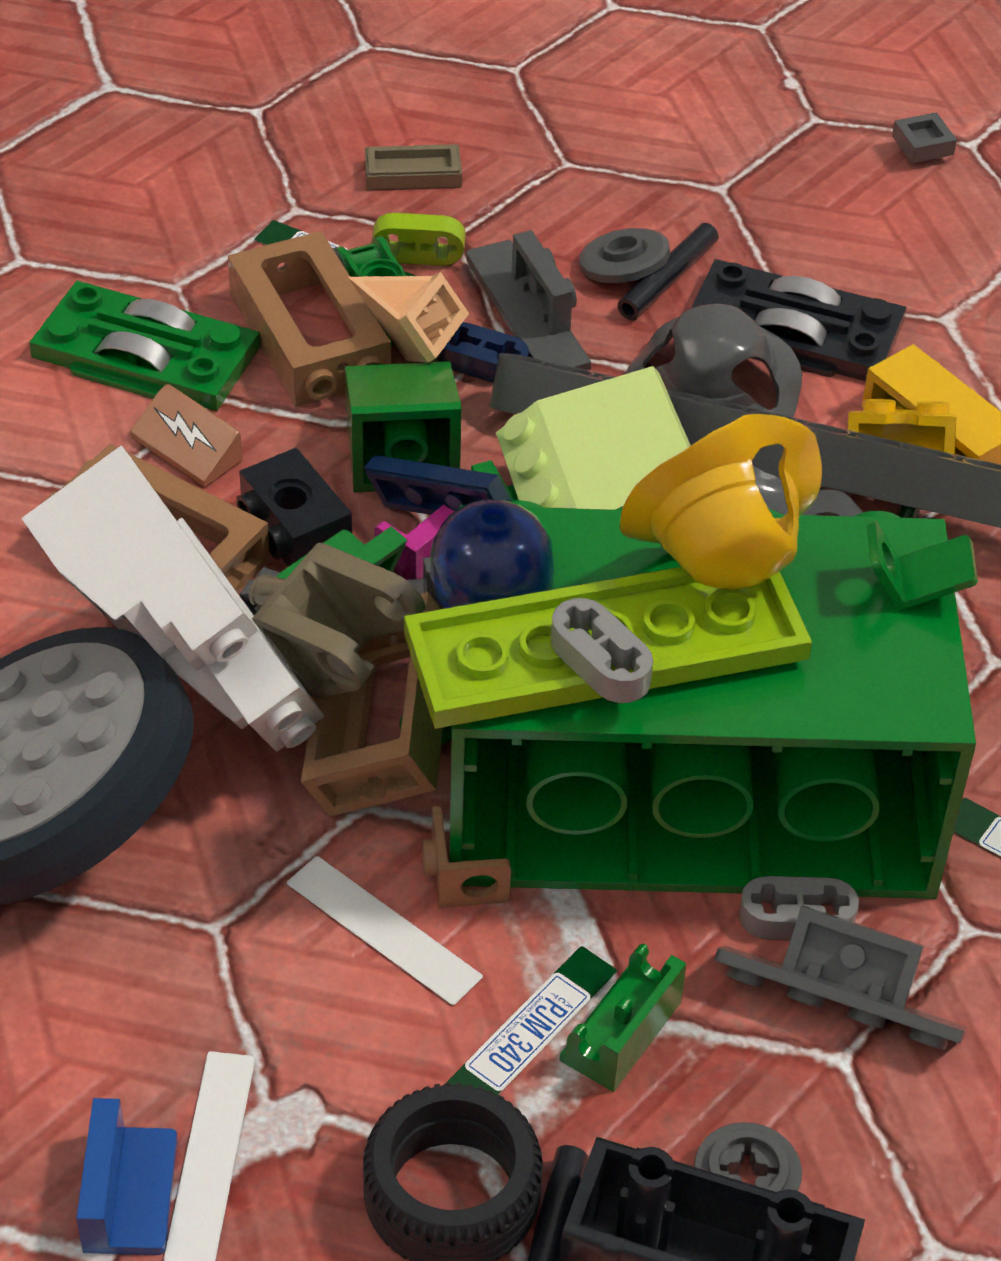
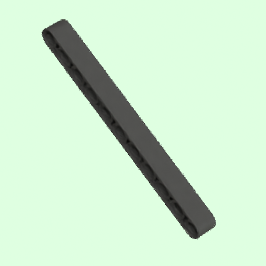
M500 353L489 406L504 412L518 414L537 400L608 380L615 376L532 357ZM666 388L690 445L743 415L769 414L785 417L803 424L815 434L822 463L821 486L1001 528L1000 464ZM774 444L761 448L753 458L752 465L766 473L779 476V461L784 447L781 444Z

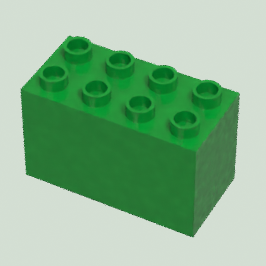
M522 500L508 501L497 506L460 505L456 607L681 566L659 543L627 538L620 532V517L623 506L615 510L543 508L536 503ZM769 509L774 518H782L786 515ZM867 511L855 516L801 515L799 517L796 556L793 562L781 570L780 573L812 641L810 658L808 660L652 688L641 699L630 703H617L605 698H598L453 725L449 862L508 859L511 866L510 887L742 894L745 886L758 877H819L839 879L849 884L855 890L858 897L937 899L976 747L955 593L898 611L871 567L867 523L878 522L898 557L947 541L945 519L900 518L886 511ZM478 875L465 880L462 886L490 887L496 880L490 876Z

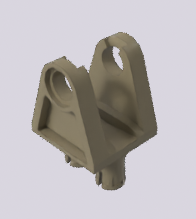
M317 543L287 579L266 574L261 575L253 581L249 591L251 604H258L255 608L258 612L253 616V622L310 695L315 698H324L359 690L375 670V665L366 660L363 661L357 654L360 649L372 638L404 631V616L423 613L426 609L425 601L421 594L401 576L322 543Z

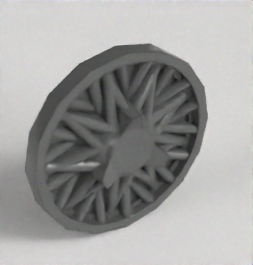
M627 228L606 233L589 242L579 254L581 272L589 279L601 283H623L635 281L655 273L666 264L671 255L669 241L661 232L648 228Z

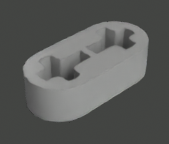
M573 598L562 602L555 608L551 626L552 648L590 687L605 699L617 703H630L639 700L648 692L652 678V653L611 612L598 602L586 598ZM591 630L592 637L586 631ZM611 664L617 668L615 671L611 670ZM633 669L634 672L629 673L628 670Z
M780 876L758 877L750 881L743 889L739 919L743 928L757 938L791 940L801 906H807L826 913L825 907L821 906V904H832L834 912L838 913V915L834 916L855 922L859 899L855 890L849 884L839 879ZM760 903H771L772 909L776 913H764V908Z

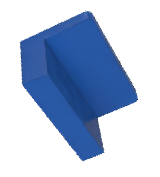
M93 1098L76 1217L83 1253L161 1255L165 1252L178 1144L177 1132L172 1128L124 1127L120 1099Z

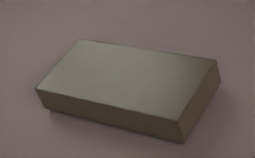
M457 144L365 147L367 190L462 187L460 150Z

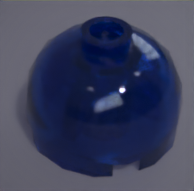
M480 500L463 505L449 515L433 540L431 548V580L434 583V594L441 605L445 608H452L552 590L554 581L552 540L539 519L521 505L504 500Z

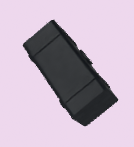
M596 1137L564 1225L561 1238L560 1261H855L865 1219L827 1208L823 1204L811 1201L805 1194L797 1190L786 1189L775 1192L675 1161L666 1151L660 1148L637 1147L636 1149Z

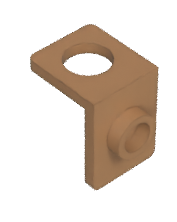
M432 807V839H422V860L424 876H436L439 908L508 902L510 899V861L508 859L448 862L442 807ZM478 875L490 876L496 880L492 886L482 890H470L462 886L465 880Z

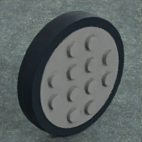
M111 627L81 628L45 637L17 649L0 659V904L28 899L52 890L104 860L139 830L159 807L176 782L191 745L194 724L193 710L189 697L176 672L141 636L127 630Z

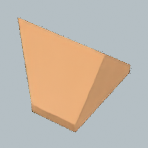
M441 272L434 276L348 277L406 361L428 363L436 359L469 315V312Z

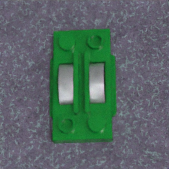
M76 280L30 340L29 345L31 358L69 368L74 376L153 399L165 385L169 384L204 408L218 411L260 349V332L184 311L162 301L141 299Z

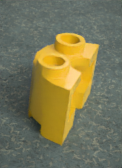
M865 399L863 400V410L848 412V430L955 454L956 415L949 414V402L918 401L917 410L896 409V400Z

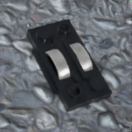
M718 259L714 260L692 305V308L707 304H727L738 307L751 317L757 325L775 334L787 343L795 353L801 370L826 377L839 374L866 381L868 368L890 357L903 325L906 312L905 306L830 288L824 283L811 278L782 276Z

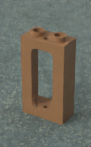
M322 231L227 255L230 295L249 328L260 332V347L295 407L346 393L345 366L391 364V341L349 280L348 272ZM285 263L284 266L277 268L279 264ZM321 284L353 336L318 347L310 346L305 341L279 295Z
M109 444L94 459L85 462L79 472L63 487L118 447ZM128 453L177 521L183 518L193 532L219 544L209 555L237 593L270 561L267 522ZM55 491V492H53L52 494H50V495L48 496V498H50L52 495H54V494L57 493L58 491Z
M428 592L421 594L426 605L424 612L440 610ZM404 631L372 638L360 649L357 654L363 661L366 660L375 665V670L359 690L324 698L314 697V702L325 717L315 723L316 730L307 739L301 783L329 817L436 791L443 727L434 729ZM410 657L400 738L365 747L374 674L383 664Z

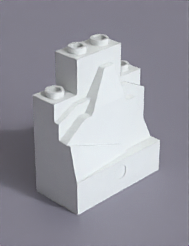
M122 445L21 518L59 573L118 629L127 630L135 634L140 633L183 681L240 729L249 724L275 751H279L284 746L287 748L295 747L314 733L316 730L315 723L325 717L296 675L253 622L252 618L254 615L185 520L180 518L177 521Z

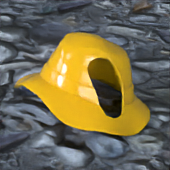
M769 414L743 415L735 421L712 431L681 453L665 461L635 485L627 497L621 512L620 532L627 538L659 543L694 580L703 585L721 589H742L758 585L787 567L796 556L799 531L798 519L812 506L821 486L822 463L816 436L803 424L785 417ZM774 444H781L784 447L778 471L788 513L782 518H774L769 511L759 488L755 484L756 478L752 465L753 458L761 448Z

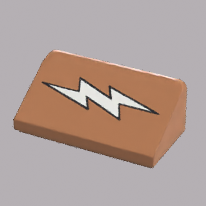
M169 384L165 385L156 394L130 430L131 438L203 487H206L243 460L240 432Z

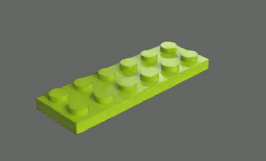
M682 567L404 616V635L434 729L604 698L556 654L551 645L552 615L555 608L562 602L573 598H586L603 605L648 647L653 658L652 678L649 689L808 660L812 647L811 638L780 572L755 586L742 589H721L697 582ZM586 631L592 637V631ZM611 664V670L615 671L617 668ZM630 669L628 670V672L632 673L634 672V670Z

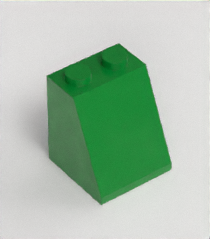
M450 361L345 366L346 411L353 493L376 491L364 469L365 465L374 455L460 469L462 409Z

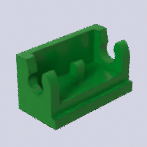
M646 944L638 945L629 957L628 967L587 1020L573 1028L567 1037L566 1047L560 1053L559 1061L612 1092H615L681 1004L687 963L671 955L661 971H658L647 961L646 957L649 954V949Z

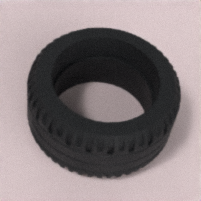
M445 1083L444 1086L435 1084L432 1088L426 1086L421 1091L417 1089L413 1091L412 1095L406 1094L401 1100L394 1102L393 1106L388 1107L385 1113L380 1116L368 1137L364 1150V1202L374 1229H376L377 1234L384 1243L391 1247L392 1251L398 1253L404 1259L409 1258L410 1261H494V1259L499 1260L503 1258L505 1254L510 1253L513 1247H516L526 1236L539 1208L543 1160L537 1136L531 1124L528 1123L527 1118L522 1115L517 1107H513V1104L510 1101H506L501 1095L496 1096L493 1091H485L482 1087L473 1088V1085L470 1084L463 1086L462 1083H457V1085ZM457 1144L476 1148L488 1154L503 1168L509 1181L496 1196L483 1204L462 1210H444L428 1206L413 1198L400 1185L396 1176L403 1165L421 1151L439 1145Z

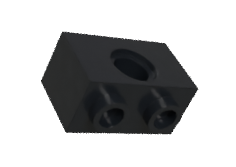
M297 447L239 471L241 495L236 497L237 507L268 523L269 552L274 559H282L288 567L307 555L317 543L323 544L342 530H348L352 533L351 511Z

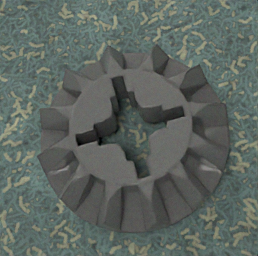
M748 1122L725 1125L709 1134L697 1151L694 1167L742 1181L741 1177L736 1174L739 1171L740 1164L743 1163L744 1155H749V1164L752 1165L754 1174L759 1176L755 1181L756 1186L775 1192L786 1189L799 1191L802 1180V1167L798 1154L785 1137L769 1127Z

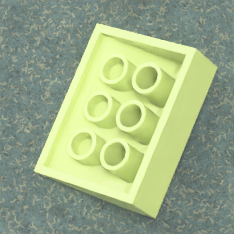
M653 366L537 400L523 412L512 416L505 426L496 432L518 499L536 503L543 508L615 510L624 506L627 497L635 485L646 475L691 446L660 373Z

